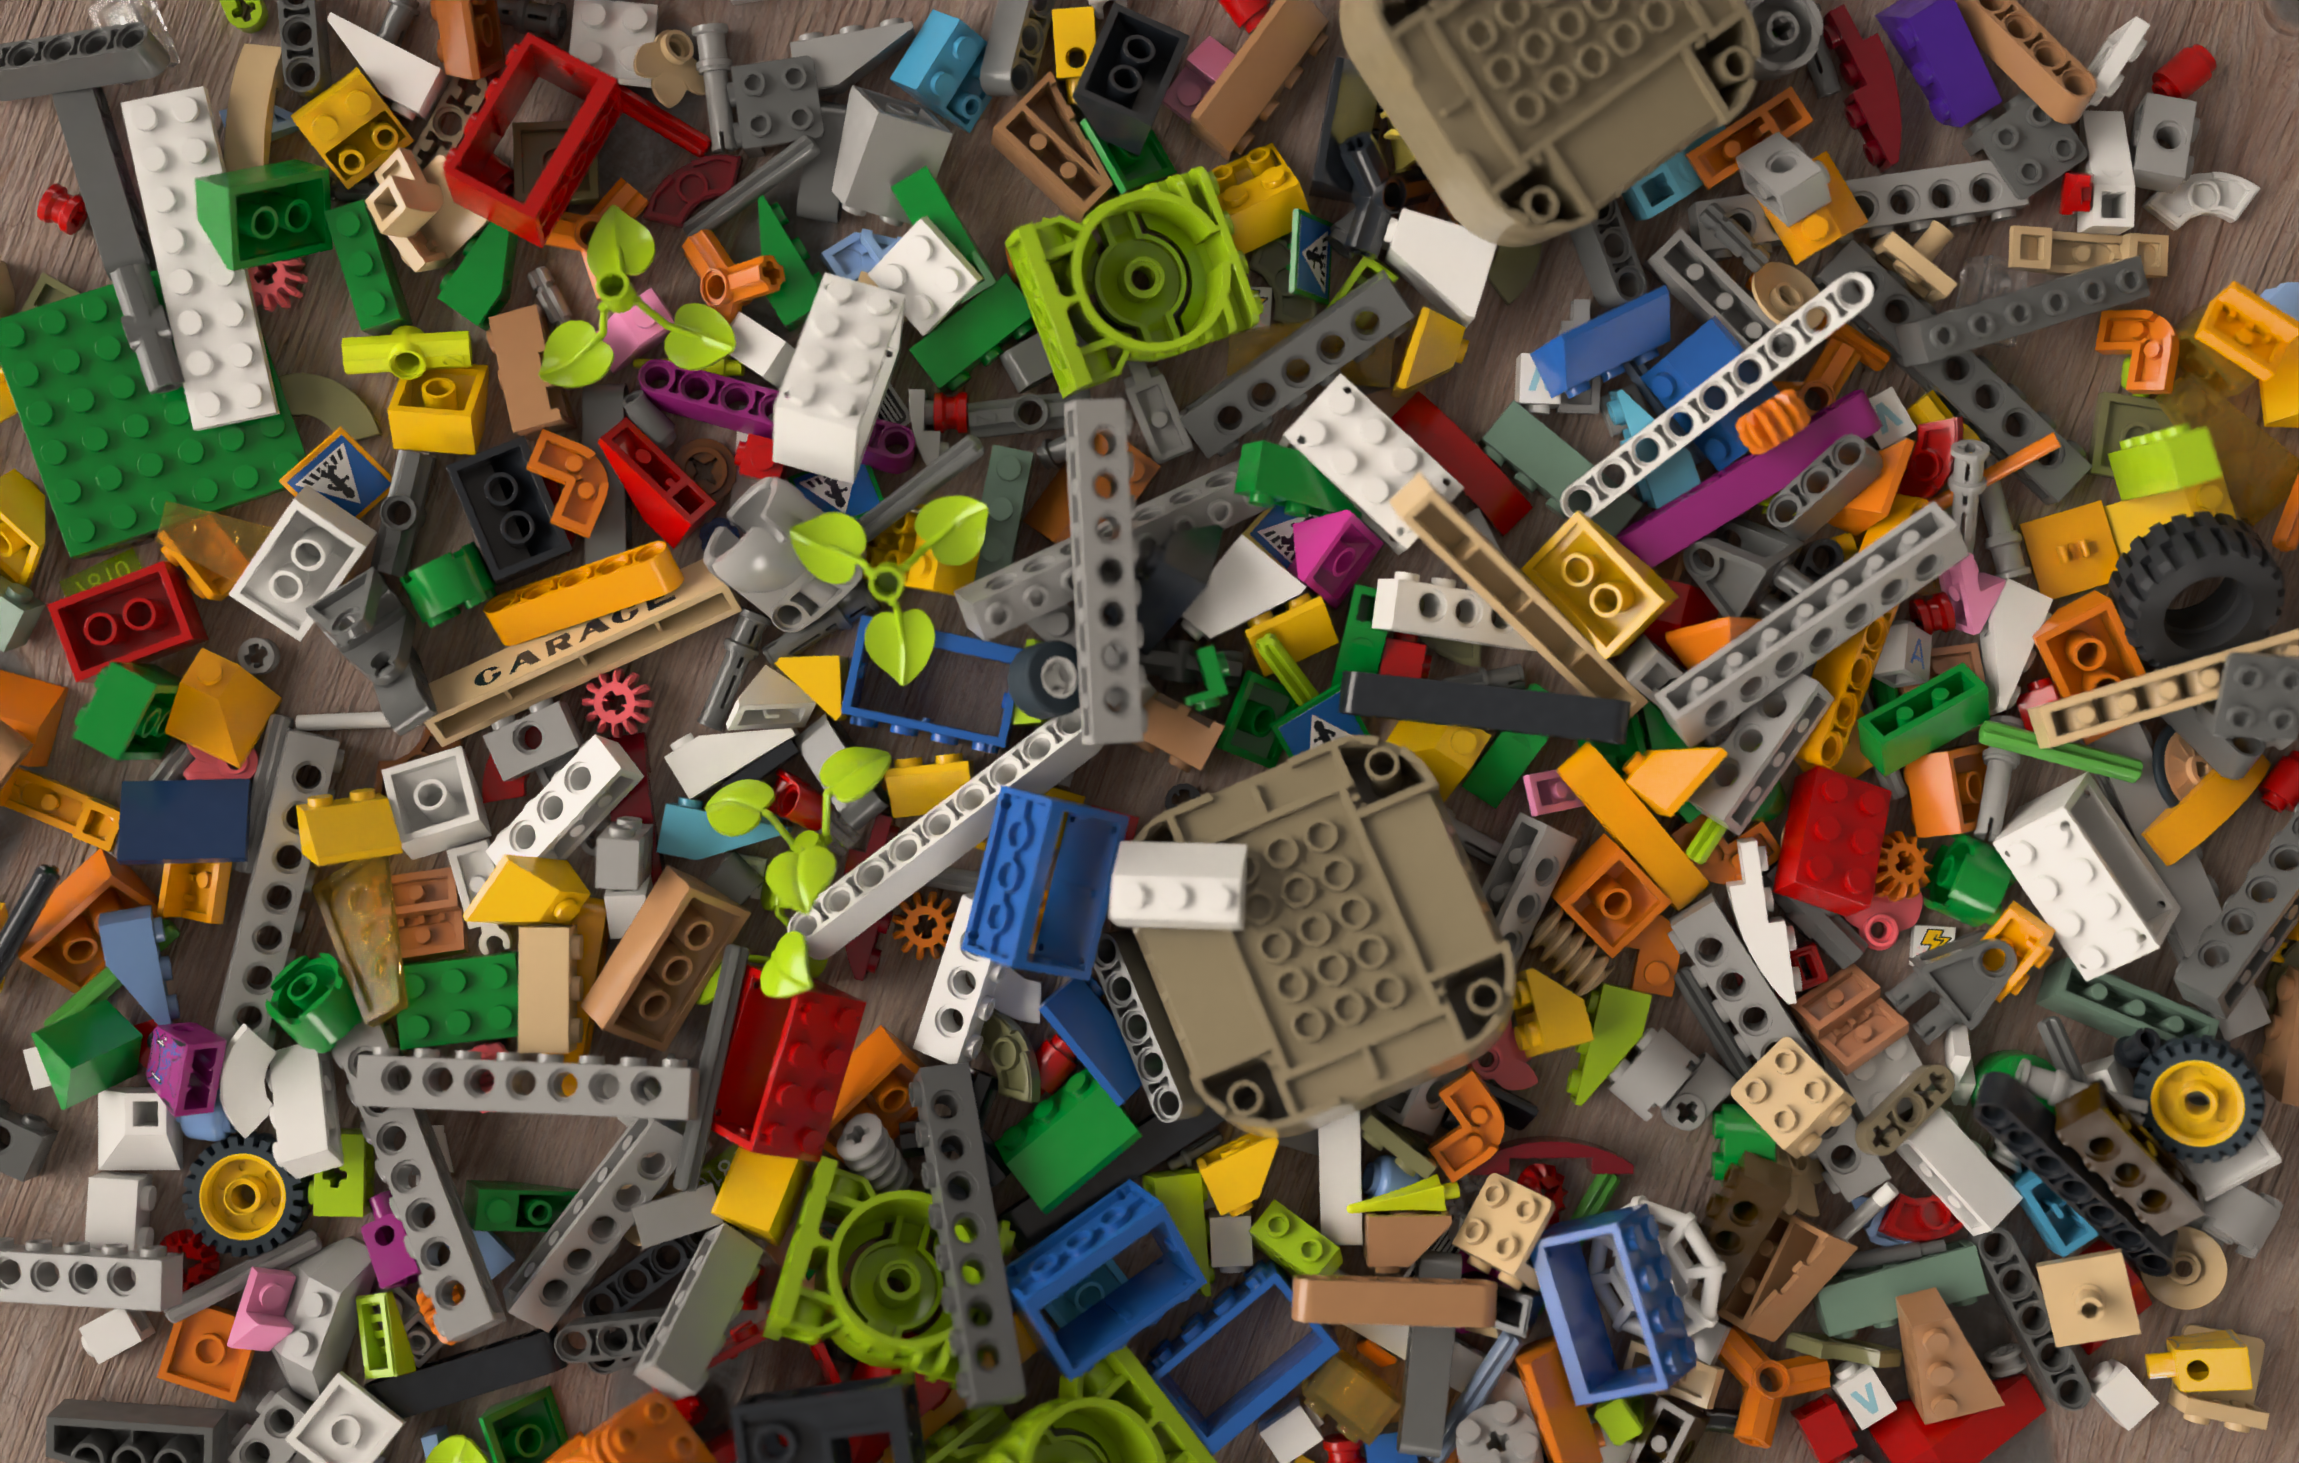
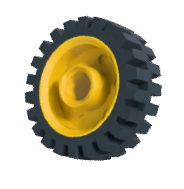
M2195 1034L2184 1035L2182 1039L2175 1037L2168 1040L2165 1045H2160L2156 1052L2146 1057L2134 1082L2132 1097L2148 1101L2147 1113L2139 1112L2141 1116L2145 1117L2142 1126L2168 1153L2170 1151L2176 1154L2175 1159L2185 1161L2186 1158H2192L2193 1163H2204L2205 1159H2211L2213 1163L2222 1161L2223 1156L2228 1155L2230 1158L2236 1155L2240 1148H2245L2251 1142L2264 1116V1083L2261 1075L2257 1073L2256 1065L2252 1060L2249 1061L2246 1058V1053L2239 1047L2234 1049L2230 1046V1042L2222 1038L2220 1041L2213 1040L2211 1035L2203 1034L2202 1038L2195 1037ZM2193 1091H2201L2209 1097L2211 1102L2204 1106H2197L2188 1100L2187 1094Z
M254 1131L246 1139L240 1133L229 1136L225 1140H220L205 1149L189 1168L191 1173L185 1177L183 1185L187 1187V1191L182 1194V1203L188 1204V1209L184 1211L186 1219L193 1220L195 1225L190 1228L195 1235L201 1233L204 1236L201 1241L207 1246H216L215 1251L226 1254L229 1252L232 1253L233 1257H243L245 1255L249 1257L258 1256L264 1251L267 1253L295 1235L303 1226V1221L308 1218L310 1209H308L310 1205L308 1202V1187L312 1176L295 1179L285 1168L278 1166L273 1154V1144L277 1142V1139L273 1138V1134L265 1132L259 1134L257 1131ZM243 1184L249 1185L255 1191L256 1198L254 1204L248 1203L243 1199L241 1194Z

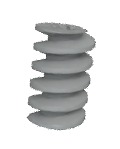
M863 1113L857 1114L848 1121L844 1127L843 1134L838 1139L836 1147L838 1154L844 1159V1163L850 1169V1172L868 1179L876 1195L906 1190L914 1178L912 1170L908 1168L907 1162L902 1158L899 1149L896 1148L893 1139L889 1137L888 1131L883 1127L881 1120L874 1114Z

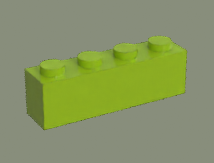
M2189 422L2120 441L2121 450L2107 454L2121 501L2174 491L2222 476L2207 426L2191 430Z

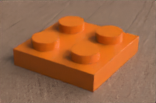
M211 1305L174 1323L156 1378L234 1403L238 1401L241 1397L255 1350L236 1349L227 1346L237 1312Z

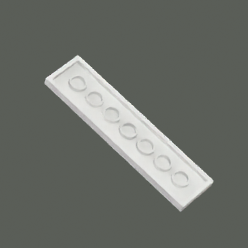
M201 86L121 102L171 332L174 337L176 354L185 380L183 385L193 430L201 431L280 414L248 268L237 271L228 270L197 220L195 178L226 172L208 89Z

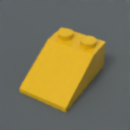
M2221 472V477L2186 488L2103 506L2118 556L2120 557L2123 552L2128 553L2130 551L2129 545L2138 535L2144 537L2151 532L2149 527L2158 522L2162 525L2171 522V517L2186 514L2187 517L2194 516V512L2208 511L2212 513L2213 517H2215L2216 513L2232 515L2237 520L2223 473Z
M1580 510L1576 511L1521 568L1605 659L1622 654L1678 598L1650 566Z

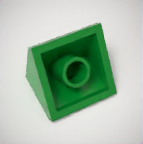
M1087 118L1080 122L1081 131L1086 140L1088 139L1113 183L1112 188L1117 197L1139 190L1147 184L1159 183L1177 173L1152 128L1140 155H1136L1102 140Z
M1246 670L1223 725L1225 727L1215 747L1269 769L1274 768L1283 747L1270 723L1296 709L1299 705L1284 685Z
M107 1000L99 1001L31 1033L61 1110L72 1107L137 1075L143 1035Z
M545 1386L493 1404L478 1418L493 1463H542L568 1440L551 1386Z

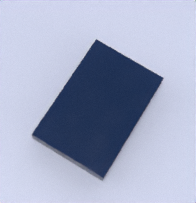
M250 779L122 781L117 862L120 865L248 862L252 782Z

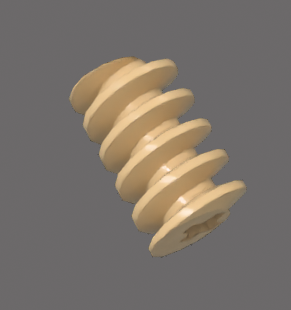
M1557 906L1536 923L1532 932L1534 937L1528 948L1533 950L1543 946L1545 949L1540 957L1541 962L1554 957L1556 962L1551 972L1555 974L1566 970L1567 974L1562 984L1567 986L1577 982L1579 985L1574 994L1580 997L1591 992L1603 982L1614 970L1615 965L1605 968L1609 957L1604 953L1594 956L1598 945L1593 941L1583 944L1586 933L1582 929L1571 933L1575 921L1572 918L1560 921L1564 909L1561 906Z

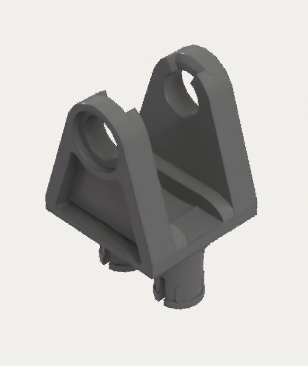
M1735 517L1717 529L1716 537L1704 536L1690 544L1683 554L1684 565L1687 571L1723 618H1747L1750 615H1759L1764 619L1785 604L1774 595L1778 588L1790 595L1791 598H1794L1816 583L1792 565L1804 546L1803 542L1742 517ZM1727 530H1733L1740 536L1742 541L1741 548L1733 546L1728 542ZM1698 549H1706L1712 554L1714 558L1713 567H1708L1701 561L1699 554H1697Z
M371 567L305 608L306 613L350 664L375 685H387L396 680L405 671L409 661L416 619L388 586L387 579L382 572H378ZM387 662L390 663L385 669L379 671Z
M1975 930L1956 937L1951 942L1920 953L1913 958L1909 957V961L1914 965L1912 967L1914 972L1884 994L1901 1014L1929 991L1938 994L1940 1004L1911 1025L1927 1046L1955 1023L1959 1025L1963 1023L1970 1030H1973L1979 1025L2015 971L2017 956L2013 948L2005 941L1997 938L1981 940L1987 931ZM1991 948H1998L2006 955L2004 965L1994 971L1985 969L1982 962L1984 953Z

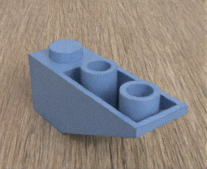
M151 905L100 913L98 927L106 966L158 1025L173 1024V1019L180 1018L177 995H168L166 981L173 980L169 955L161 957L159 942L166 941L162 917L154 918Z

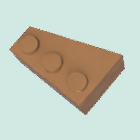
M1050 71L994 127L991 144L1067 216L1079 224L1097 206L1108 200L1113 183L1091 143L1084 137L1075 120V114L1070 105L1066 104Z
M534 304L488 317L491 329L486 331L491 351L497 356L499 365L497 374L505 394L512 432L519 436L524 435L525 439L532 441L539 438L542 429L557 434L578 428L567 388L549 384L538 375L543 362L544 349L551 335L544 309Z
M1156 691L1142 706L1146 709L1148 717V727L1146 733H1143V742L1131 743L1152 754L1156 747L1169 753L1170 757L1167 762L1187 773L1190 772L1192 767L1201 771L1225 726ZM1107 701L1108 707L1116 712L1117 710Z
M2288 965L2286 975L2281 976L2276 988L2277 1004L2274 1013L2269 1015L2271 1023L2266 1024L2264 1027L2265 1043L2262 1052L2256 1055L2254 1064L2257 1067L2258 1075L2262 1077L2266 1092L2281 1103L2299 1107V967Z
M1782 1209L1723 1306L1717 1311V1314L1748 1333L1775 1342L1858 1247L1796 1213L1787 1215Z
M1936 1287L1895 1297L1908 1395L1925 1425L2005 1405Z

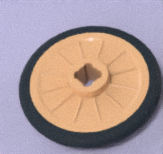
M2167 725L2161 731L2154 745L2152 767L2157 788L2169 808H2172L2213 767L2170 725Z

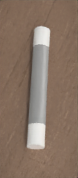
M1887 1181L1831 1233L1848 1241L1899 1194L1898 1190Z

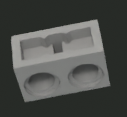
M1644 633L1615 663L1628 682L1658 707L1659 705L1654 695L1688 672Z
M289 1384L277 1393L272 1390L269 1391L255 1410L260 1414L252 1426L246 1423L232 1440L231 1444L236 1448L227 1460L231 1463H290L298 1451L287 1443L285 1439L314 1402L292 1391ZM280 1409H286L292 1413L294 1417L293 1426L282 1422L279 1416ZM256 1442H261L268 1447L270 1452L268 1459L262 1458L257 1454L255 1450Z

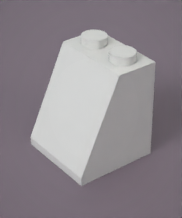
M1402 208L1398 219L1390 217L1381 245V249L1387 250L1384 262L1446 317L1466 328L1475 318L1497 244L1477 237L1461 225Z
M1241 534L1213 568L1208 586L1180 617L1182 621L1179 627L1197 642L1202 636L1210 641L1262 613L1273 610L1297 598L1305 590L1306 586Z

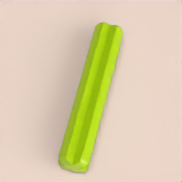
M1266 633L1263 638H1258L1256 648L1259 650V654L1299 706L1319 695L1275 634Z

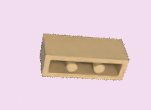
M525 925L519 927L518 1053H570L577 1049V1043L582 1042L583 1019L577 1018V1001H582L584 984L583 977L577 976V960H581L583 957L584 940L582 935H577V925Z

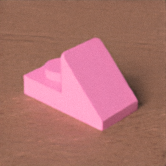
M1209 36L1187 57L1184 69L1167 90L1162 104L1190 124L1191 114L1234 58L1235 54Z
M1969 552L1967 557L1939 575L1941 592L1944 591L1948 595L1954 609L1956 618L1955 629L1971 635L1981 633L2006 582L2005 579L1983 572L1978 573V566L1974 560V555Z
M1556 770L1522 777L1531 817L1585 806L1558 775Z
M260 1267L251 1268L227 1342L229 1348L268 1352L293 1332L294 1326L284 1317L296 1276L291 1271Z

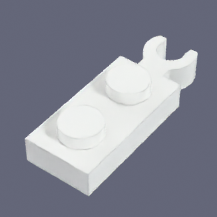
M489 838L447 850L464 912L496 867L486 853L487 848L491 845ZM467 922L469 929L481 926L482 934L479 938V948L484 955L491 952V946L489 945V938L491 936L500 937L504 949H509L512 946V935L501 924Z

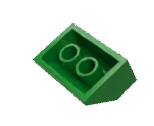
M293 159L195 178L197 220L228 270L237 271L333 249L332 236L324 211L331 210L329 168Z
M1085 1068L1080 1073L1070 1077L1067 1083L1051 1097L1041 1101L1034 1111L1017 1125L1008 1128L1002 1137L995 1142V1145L1005 1164L1040 1210L1047 1215L1143 1135L1124 1105L1121 1104L1118 1107L1088 1069Z

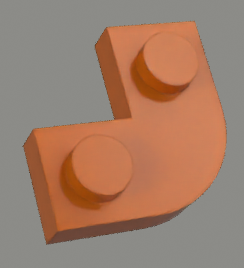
M2149 310L2101 311L2095 351L2102 355L2132 354L2126 390L2132 394H2172L2179 356V338L2173 325L2165 318Z
M542 429L527 464V470L565 485L550 523L590 539L608 493L609 482L605 468L596 457V453L588 447Z
M1701 813L1690 824L1683 823L1668 834L1685 853L1708 817ZM1755 822L1745 829L1740 836L1737 835L1728 842L1722 836L1704 864L1700 865L1693 860L1691 861L1708 881L1726 885V882L1742 880L1736 839L1754 837L1757 840L1758 847L1765 846L1768 867L1779 860L1781 847L1763 822Z
M1661 914L1626 946L1637 949L1630 989L1672 997L1675 985L1674 975L1678 970L1680 954L1667 934L1673 930L1670 921Z
M1473 1067L1438 1091L1439 1096L1460 1125L1429 1145V1151L1452 1183L1490 1159L1497 1152L1504 1134L1505 1120L1502 1108Z

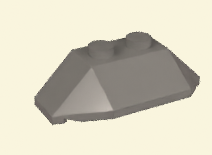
M347 1237L325 1246L320 1251L292 1264L289 1269L296 1276L284 1317L294 1326V1330L271 1350L292 1391L313 1402L317 1400L337 1373L342 1371L359 1324L355 1296L370 1294L376 1277L365 1242L355 1237Z

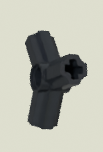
M1360 132L1353 137L1347 138L1339 146L1341 157L1354 181L1352 200L1357 207L1344 249L1366 258L1377 259L1391 215L1400 212L1404 207L1428 202L1429 196L1435 192V188L1420 165L1389 171L1372 133Z
M970 1067L990 1188H992L1011 1173L995 1142L983 1128L999 1090L998 1077ZM952 1112L950 1115L940 1116L944 1119L953 1118ZM919 1119L899 1122L900 1141L904 1158L925 1155L924 1147L919 1148L916 1141L915 1125L917 1122H920ZM941 1145L942 1153L956 1151L959 1155L958 1150L953 1145Z

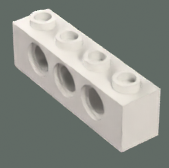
M1395 572L1394 579H1378L1372 628L1511 650L1536 651L1497 612L1496 620L1493 624L1491 615L1494 609L1468 584L1467 590L1455 588L1456 580L1434 577L1431 578V584L1419 582V574L1408 572ZM1422 597L1425 602L1423 613L1419 609V602ZM1459 603L1461 613L1459 618L1457 619L1455 610L1457 604Z
M595 734L590 740L581 745L578 753L563 769H560L552 776L550 783L524 806L519 816L508 827L498 833L496 840L487 848L486 853L496 866L504 854L566 860L642 780L644 775L618 742Z
M975 891L964 894L961 897L913 1049L948 1064L969 1062L979 1054L983 1044V1036H980L984 1021L991 1017L996 1004V999L993 998L996 985L1002 981L1008 968L1006 965L961 950ZM967 971L971 972L975 977V989L969 987L966 982L965 976ZM954 1009L958 1010L963 1016L962 1027L954 1021Z

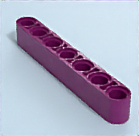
M663 359L649 360L640 368L638 375L640 388L647 398L661 411L745 434L750 433L769 439L774 438V421L768 417L774 413V405L780 391L703 370H684L677 367L671 361ZM655 380H665L668 382L665 387L660 389L649 386ZM698 390L708 393L706 397L699 400L689 397L691 393ZM736 401L748 404L747 407L739 411L729 408V405ZM877 418L861 464L892 474H901L908 471L915 461V438L912 431L901 424ZM898 444L904 446L907 450L901 454H892L887 448Z
M1855 390L1810 416L1811 420L1807 427L1781 444L1760 455L1747 454L1619 532L1615 538L1652 568L1785 488L1841 437L1852 434L1864 440L1881 429L1883 424L1864 390Z

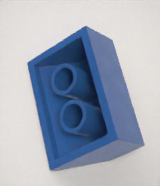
M1666 285L1560 334L1532 352L1530 355L1551 398L1566 392L1568 398L1571 399L1591 389L1589 381L1598 376L1601 377L1604 383L1626 372L1623 364L1635 360L1637 366H1640L1660 356L1657 348L1671 340L1669 291Z
M1714 315L1640 378L1668 410L1742 353L1744 349L1717 316ZM1744 360L1737 369L1738 377L1743 383L1752 384L1758 379L1759 369L1754 362ZM1771 381L1767 382L1693 439L1694 443L1718 471L1726 468L1749 450L1740 440L1735 424L1740 417L1780 393ZM1711 386L1704 392L1703 401L1709 409L1719 410L1724 405L1725 394L1720 388ZM1682 412L1675 413L1673 418L1688 434L1692 426L1689 416Z
M1092 974L1089 981L1070 978L1041 1002L1039 1011L1119 1107L1142 1085V1082L1115 1016L1101 998L1105 994L1103 987Z

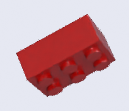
M169 561L158 562L47 604L75 681L79 683H95L100 671L105 666H109L111 661L146 664L209 640L181 565L176 567Z
M1816 766L1796 776L1772 892L1845 917L1870 908L1892 791L1821 766Z

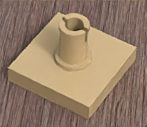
M1937 221L1931 222L1929 228L1913 247L1893 231L1877 239L1870 247L1877 255L1876 262L1887 271L1892 270L1900 275L1907 283V287L1929 304L1946 298L1957 285L1954 280L1932 263L1945 245L1954 237L1949 229Z
M2121 1248L2036 1263L2056 1348L2142 1334Z

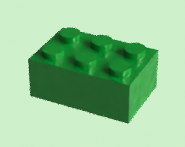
M111 661L109 666H105L100 671L95 680L94 687L97 690L90 704L86 703L78 712L75 719V725L78 727L72 737L116 760L161 759L172 736L165 733V728L182 678L155 664Z
M519 950L405 963L391 967L401 1050L518 1036Z

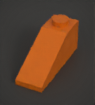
M1790 86L1687 153L1685 157L1706 189L1709 190L1739 172L1736 161L1737 156L1776 132L1781 133L1790 140L1803 132L1814 120L1792 86Z

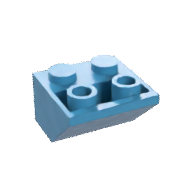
M932 10L893 72L890 80L917 102L970 133L992 96H988L983 91L980 84V70L987 41L961 19Z
M2027 1166L2022 1168L2021 1174L2016 1172L2010 1176L2014 1182V1188L2023 1197L2019 1202L2020 1206L2046 1247L2052 1252L2064 1258L2099 1235L2089 1223Z

